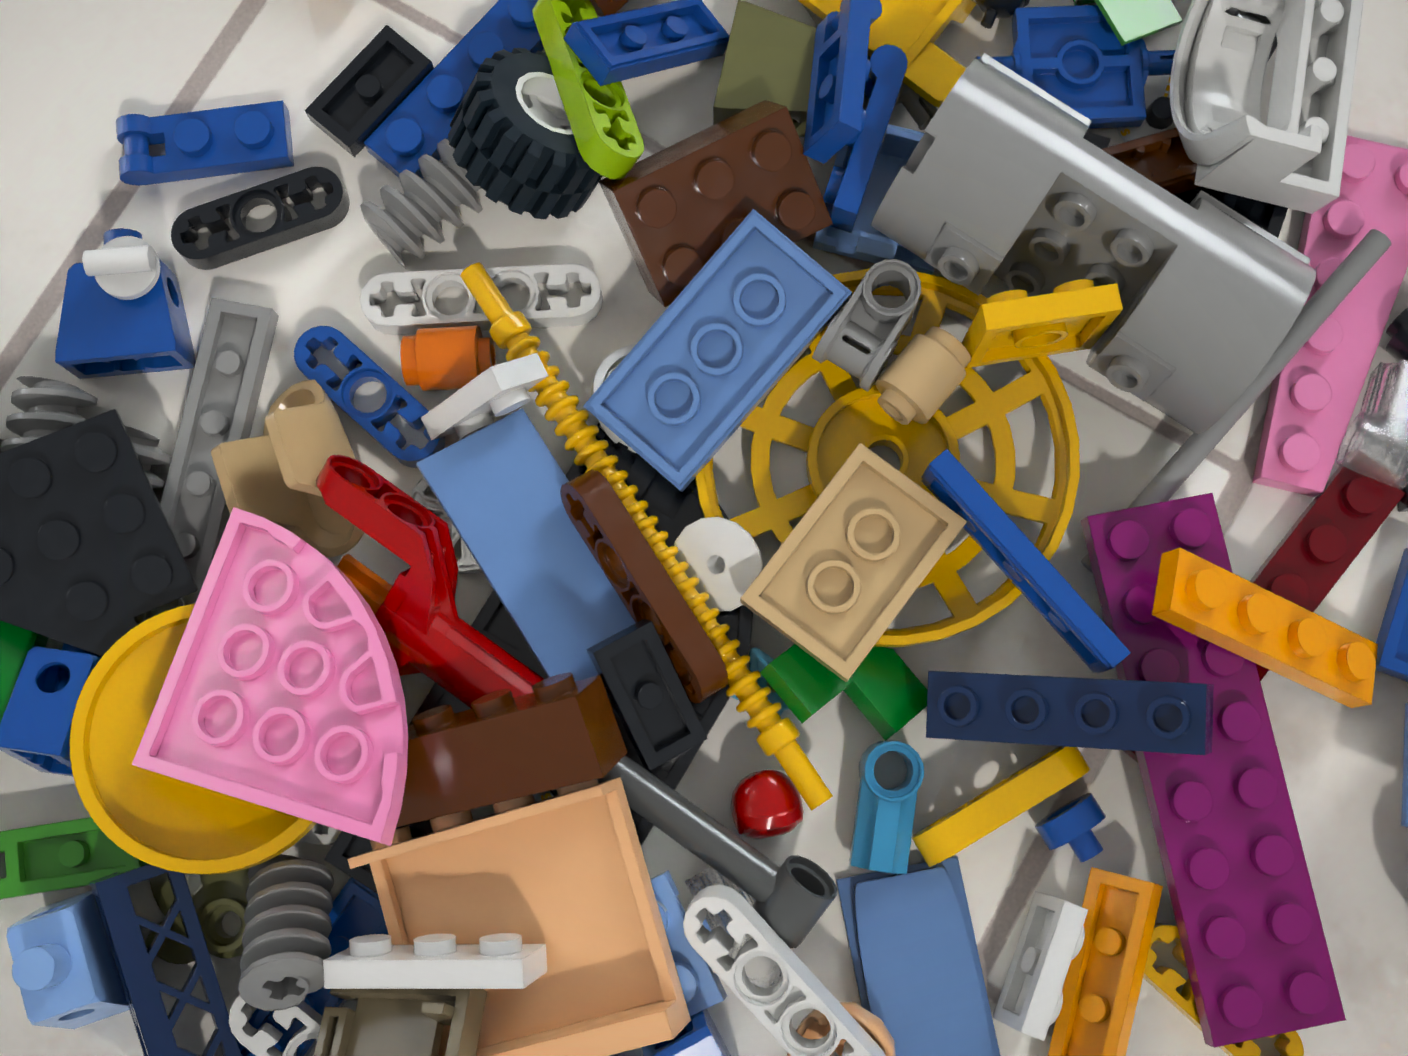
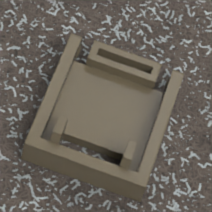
M330 989V994L344 1000H358L356 1010L345 1007H325L314 1056H438L444 1025H451L445 1056H476L487 991L484 989Z

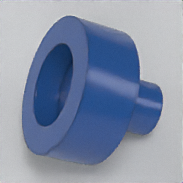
M1087 793L1043 818L1035 825V828L1049 850L1069 843L1082 863L1103 851V847L1091 829L1099 824L1106 815L1092 793Z

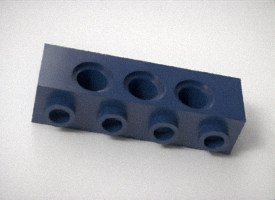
M928 671L926 738L1207 755L1212 753L1214 684Z

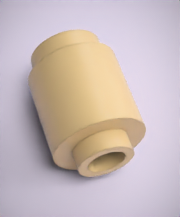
M931 327L925 335L916 334L877 379L876 387L881 393V396L878 398L879 405L889 416L903 425H908L911 420L920 424H926L966 377L964 368L971 361L968 350L953 335L939 327Z

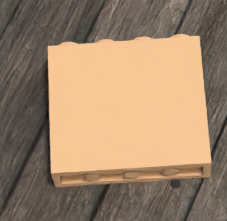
M621 777L598 783V780L595 779L556 789L558 795L536 802L534 795L495 803L492 804L495 814L473 820L471 810L430 819L433 832L412 838L409 825L395 830L391 846L370 840L371 851L347 859L350 869L370 864L392 945H414V938L429 934H453L456 936V944H479V938L498 933L520 934L522 936V944H546L547 973L524 989H484L487 991L476 1056H609L672 1040L691 1021ZM444 1025L438 1056H445L451 1025Z

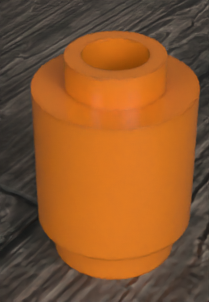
M479 325L418 329L416 335L403 336L401 340L400 356L404 381L407 386L420 385L422 391L461 389L486 369L496 365L493 338H483Z

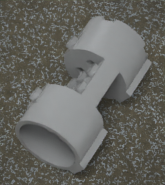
M984 53L980 59H974L967 67L924 130L925 134L917 144L906 165L901 167L883 198L871 226L939 270L949 281L966 287L978 296L992 275L1006 282L1011 290L1020 289L1027 291L1028 297L1053 293L1055 287L1080 279L1093 280L1094 286L1117 283L1123 310L1094 344L1086 364L1105 376L1116 388L1130 392L1195 434L1205 432L1222 418L1243 395L1291 329L1315 282L1316 270L1308 265L1311 259L1202 190L1190 204L1185 203L1084 139L1083 137L1092 122L1090 119Z

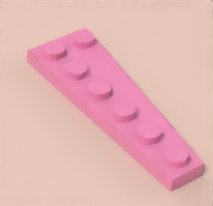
M1347 136L1339 197L1313 214L1306 212L1304 214L1297 251L1309 257L1311 260L1308 265L1316 270L1315 282L1305 304L1371 229L1385 234L1390 239L1391 246L1272 381L1253 483L1311 497L1323 493L1408 267V149Z

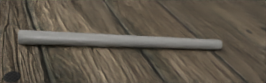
M1371 229L1303 306L1280 346L1237 402L1208 430L1201 434L1193 432L1128 508L1165 502L1173 496L1391 246V241L1385 234L1375 229ZM1087 554L1081 563L1093 573L1089 554Z

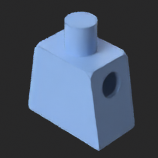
M92 890L41 907L7 928L6 937L13 960L12 976L15 983L20 987L27 1018L32 1025L76 1029L129 1010Z

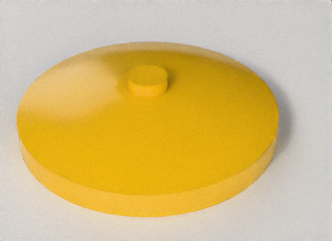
M194 603L164 611L145 620L117 640L102 656L87 678L76 703L70 731V761L76 788L84 807L101 831L118 847L145 863L165 870L187 874L212 875L244 870L264 863L296 844L316 823L132 765L194 608Z

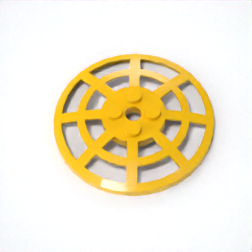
M869 269L833 274L832 276L846 286L853 295ZM917 272L921 280L919 300H922L911 335L900 336L893 354L899 355L916 334L925 335L931 327H940L946 308L964 315L973 321L981 304L987 303L988 298L982 294L978 296L966 287L955 284L944 277ZM890 285L881 286L872 292V295L904 296L898 288ZM826 326L809 346L811 353L800 359L785 373L767 396L763 407L757 406L739 426L754 433L751 444V476L759 507L730 520L737 522L753 538L772 530L777 540L782 544L793 530L789 522L806 514L859 443H862L868 449L876 446H886L894 450L900 460L899 471L934 496L924 485L921 478L929 463L946 449L960 462L957 440L986 425L991 435L995 454V477L993 484L980 480L976 481L1007 515L1043 523L1034 545L1048 561H1050L1058 549L1073 514L1080 478L1079 436L1072 403L1056 367L1048 356L1018 360L1027 374L995 392L990 389L986 381L972 367L964 368L966 377L959 386L971 397L974 403L947 417L938 409L926 424H920L911 420L908 425H903L894 420L881 408L878 403L881 393L876 385H873L868 392L862 388L857 389L850 373L828 360L819 363L812 358L819 341L828 328ZM820 372L835 402L825 410L815 427L781 416L783 408L796 390L809 378ZM1039 396L1048 415L1054 443L1055 481L1051 498L1013 489L1015 481V447L1006 414ZM772 440L807 452L806 467L809 485L778 499L773 491L770 474V446ZM712 457L695 477L698 498L704 518L718 516L724 518L718 505ZM969 535L955 550L947 555L945 552L918 587L921 588L933 583L952 616L931 624L901 629L887 628L874 646L906 647L941 641L975 628L1008 607L1022 593L1008 578L991 595L978 603L975 602L956 572L967 565L982 550Z

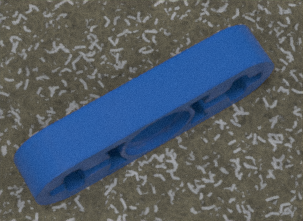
M317 326L307 330L300 336L294 349V359L298 369L308 380H316L333 403L401 464L411 468H418L416 466L417 462L444 449L445 436L431 440L426 428L423 432L428 440L425 447L419 449L415 445H410L405 450L402 449L407 441L390 421L398 413L413 429L419 430L424 426L421 417L428 413L429 410L343 333L330 326ZM321 346L328 351L334 349L335 357L350 371L343 380L327 365L320 364L317 366L318 360L313 355L316 349ZM379 382L385 386L387 391L385 403L374 412L364 413L358 411L353 401L356 390L364 383ZM339 386V389L337 391L333 390L334 388ZM402 403L407 405L399 410ZM385 425L383 431H378L379 427Z

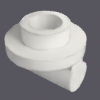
M121 236L112 239L101 249L84 251L82 257L86 275L89 277L95 276L99 286L117 299L131 300L142 297L155 286L160 275L161 266L157 253L147 242L134 236Z

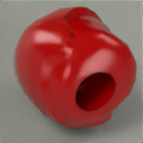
M762 770L754 772L743 778L732 793L731 813L738 833L745 837L760 840L790 833L797 824L803 821L804 810L800 793L790 778L781 771Z

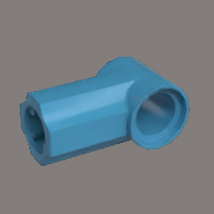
M879 741L866 749L859 762L860 784L849 865L872 871L907 874L917 792L924 778V765L918 752L910 745L899 741ZM888 751L897 752L904 758L907 765L905 780L893 789H884L877 783L874 776L876 760Z

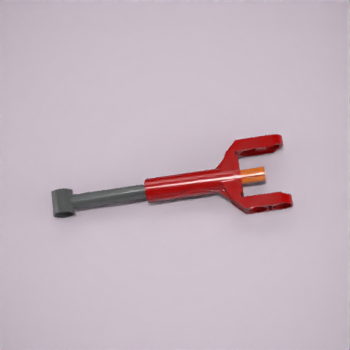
M331 455L316 479V486L320 490L325 504L411 566V568L399 573L393 586L350 554L343 556L337 566L351 580L371 607L386 635L398 667L399 676L423 673L471 709V703L474 700L495 691L511 689L513 697L533 693L532 686L544 680V678L458 617L455 605L458 565L447 522L362 462L343 455ZM627 755L605 777L597 779L598 783L621 777L629 807L753 897L756 901L752 907L790 949L797 948L803 942L837 896V887L833 879L818 864L799 855H791L784 861L781 867Z

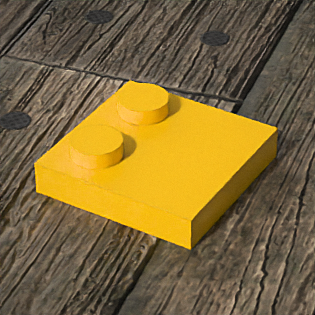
M1080 279L1063 283L1055 287L1053 293L1028 297L1027 291L1018 289L1000 292L989 297L987 303L981 304L962 341V344L971 356V361L965 368L1091 349L1123 310L1118 284L1094 286L1093 280Z

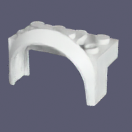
M1192 0L1174 53L1170 77V107L1184 150L1189 159L1197 163L1194 185L1313 214L1339 197L1364 0ZM1232 7L1243 12L1263 15L1267 17L1271 24L1233 16L1225 11ZM1276 35L1277 50L1267 124L1265 126L1261 122L1262 88L1268 58Z

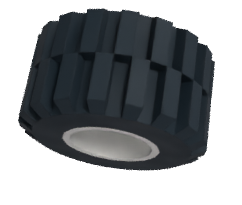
M513 48L512 52L503 49L494 52L492 58H486L480 65L450 123L451 130L448 134L449 145L455 148L452 156L457 166L467 170L465 177L473 186H480L486 191V197L495 203L500 201L508 205L509 210L520 215L524 211L529 212L537 219H547L549 214L557 219L568 217L571 211L577 212L584 206L601 180L602 175L589 167L578 150L546 53L537 50L535 54L526 48Z

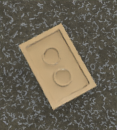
M859 443L742 595L740 603L843 681L847 682L967 521L862 443Z

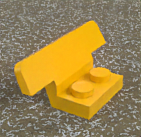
M798 0L822 20L831 12H840L842 0ZM880 0L882 13L870 25L868 56L871 57L874 50L883 45H895L906 54L908 61L903 83L930 104L939 108L967 68L934 42L951 20L963 24L977 3L973 0Z

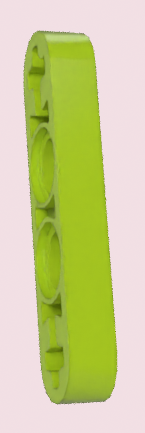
M538 0L532 9L533 18L546 56L548 57L578 150L589 167L600 175L609 179H622L629 173L644 151L643 139L622 82L619 81L600 86L563 39L573 22L597 18L596 11L590 0Z

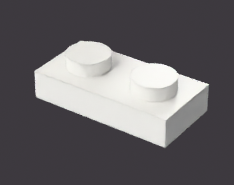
M538 353L491 366L422 416L421 420L431 440L457 433L459 439L462 440L494 423L491 417L493 414L496 417L501 416L528 403L531 399L527 391L548 377V374Z
M1035 891L992 1018L1021 1033L1045 1041L1049 1026L1055 1022L1062 1009V987L1071 960L1079 954L1084 943L1085 928L1083 924L1088 909Z

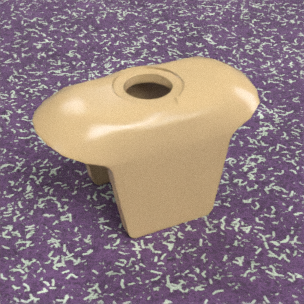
M304 380L296 383L276 399L265 417L263 436L224 442L211 450V456L230 514L233 507L262 516L293 532L326 557H335L347 553L362 538L364 532L328 507L316 486V479L331 455H343L355 459L338 413L330 398L316 380Z

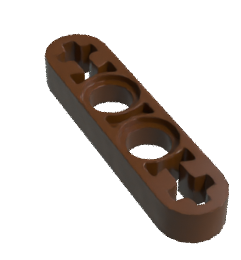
M592 469L563 484L560 490L561 500L571 522L634 621L637 623L644 618L652 621L689 700L693 703H700L726 687L728 673L720 654L607 479L600 472Z

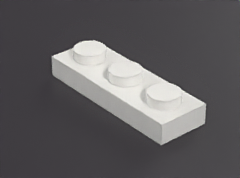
M517 933L486 935L479 938V944H456V936L453 934H429L414 938V945H392L390 935L370 934L351 938L349 940V948L323 960L324 989H524L547 973L546 944H522V936Z

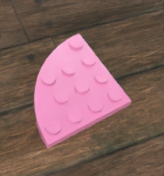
M233 507L132 765L391 846L402 808L407 776L408 726L405 697L399 671L386 635L371 607L351 580L326 556L284 527L262 516Z

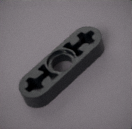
M323 167L306 168L184 211L176 218L172 225L171 241L177 252L193 267L202 270L215 269L337 226L348 213L350 205L349 196L338 176L331 170ZM322 187L327 194L325 196L326 206L316 210L311 203L313 200L312 191ZM290 197L295 205L293 209L298 215L297 219L292 220L291 213L282 199ZM259 205L275 207L277 218L270 229L264 232H252L246 228V217L254 207ZM230 217L231 224L240 235V238L233 240L227 231L231 229L225 222L226 218ZM207 227L212 233L208 237L209 247L200 250L194 244L199 238L197 231Z

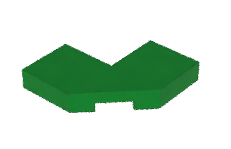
M796 644L771 661L760 672L802 724L844 691L886 741L927 707L928 690L895 650L886 647L874 646L847 682L843 681Z

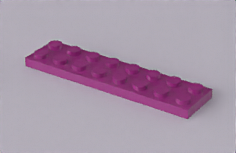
M1213 493L1085 517L1081 520V525L1105 624L1131 652L1115 667L1118 680L1214 684L1212 753L1192 755L1135 751L1205 1044L1215 1048L1346 1020L1256 663L1152 615L1162 553L1182 548L1233 573Z

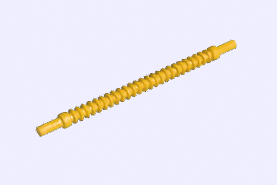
M478 262L468 266L463 270L460 277L492 324L489 330L491 337L500 349L509 350L506 354L507 361L538 353L548 377L528 390V392L536 391L538 393L535 404L538 407L546 406L548 410L544 415L545 419L558 423L554 432L556 436L567 437L564 444L566 451L575 450L577 452L574 459L575 465H585L587 467L586 472L592 469L600 472L610 483L720 654L728 673V684L730 686L726 690V695L728 697L735 695L740 701L736 706V711L739 713L746 711L749 714L750 719L746 725L750 729L756 727L760 732L756 741L765 755H775L810 810L812 811L833 797V795L796 741L800 736L799 730L791 718H781L778 713L782 708L781 703L776 702L772 704L767 696L771 693V688L769 686L763 688L759 686L757 680L760 678L761 673L758 670L751 672L747 667V664L750 662V656H740L737 653L736 649L739 647L740 641L738 639L730 641L727 638L726 633L729 631L730 626L727 623L720 625L717 622L718 608L709 609L705 602L709 599V594L706 592L699 594L695 587L698 585L699 579L697 577L688 578L685 571L689 568V564L686 561L679 563L675 558L679 552L678 547H668L665 543L669 537L668 532H658L655 526L658 523V517L655 515L648 517L645 511L648 508V502L646 500L638 501L635 498L638 493V487L636 485L628 486L625 483L629 476L628 472L616 469L615 466L619 461L617 455L608 456L605 451L609 447L608 441H598L596 439L599 432L598 426H588L586 424L589 418L588 411H578L576 409L579 398L576 395H567L566 392L570 387L568 381L557 380L560 373L559 367L547 365L550 359L549 352L537 350L541 341L537 336H529L532 328L524 314L511 309L482 263Z

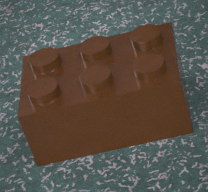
M767 100L755 104L635 163L629 173L622 179H609L606 177L599 181L649 293L664 307L671 305L753 209L793 243L833 224L808 159L803 154V147L787 106Z

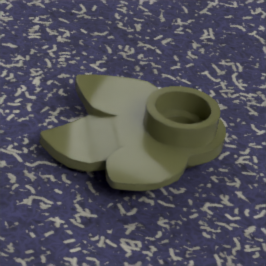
M249 868L212 875L184 873L208 951L215 957L234 958L241 956L243 953L242 935L246 926L244 912L248 903L246 889L249 883ZM167 873L150 878L149 881L153 897L161 912L166 916L175 898ZM229 911L235 912L241 920L240 931L235 936L228 935L222 926L223 918ZM178 913L170 930L186 937L180 914ZM151 931L145 940L147 948H149L157 932ZM165 937L156 955L162 960L173 964H189L194 962L190 947L168 937Z

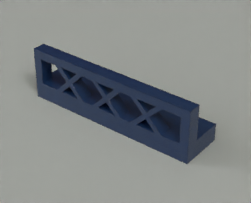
M145 864L123 873L116 872L91 881L90 886L143 1055L200 1056L177 1046L172 1032L185 1004L189 1003L210 1012L215 1026V1030L201 1056H214L219 1044L224 1056H241L237 1040L231 1032L229 1014L184 873ZM167 873L175 899L160 926L136 915L127 887ZM178 913L180 914L186 937L170 930ZM139 925L157 932L148 950L146 949ZM165 937L190 947L195 962L181 991L157 981L151 965ZM199 978L207 1002L191 995ZM160 991L177 998L168 1016Z

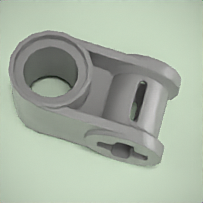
M885 259L874 264L866 272L844 309L842 308L828 326L812 358L819 363L828 360L860 379L859 387L868 392L888 363L898 344L897 341L914 314L921 294V280L916 270L908 263L897 259ZM890 285L898 288L903 293L906 302L897 308H886L875 301L872 292L881 286Z

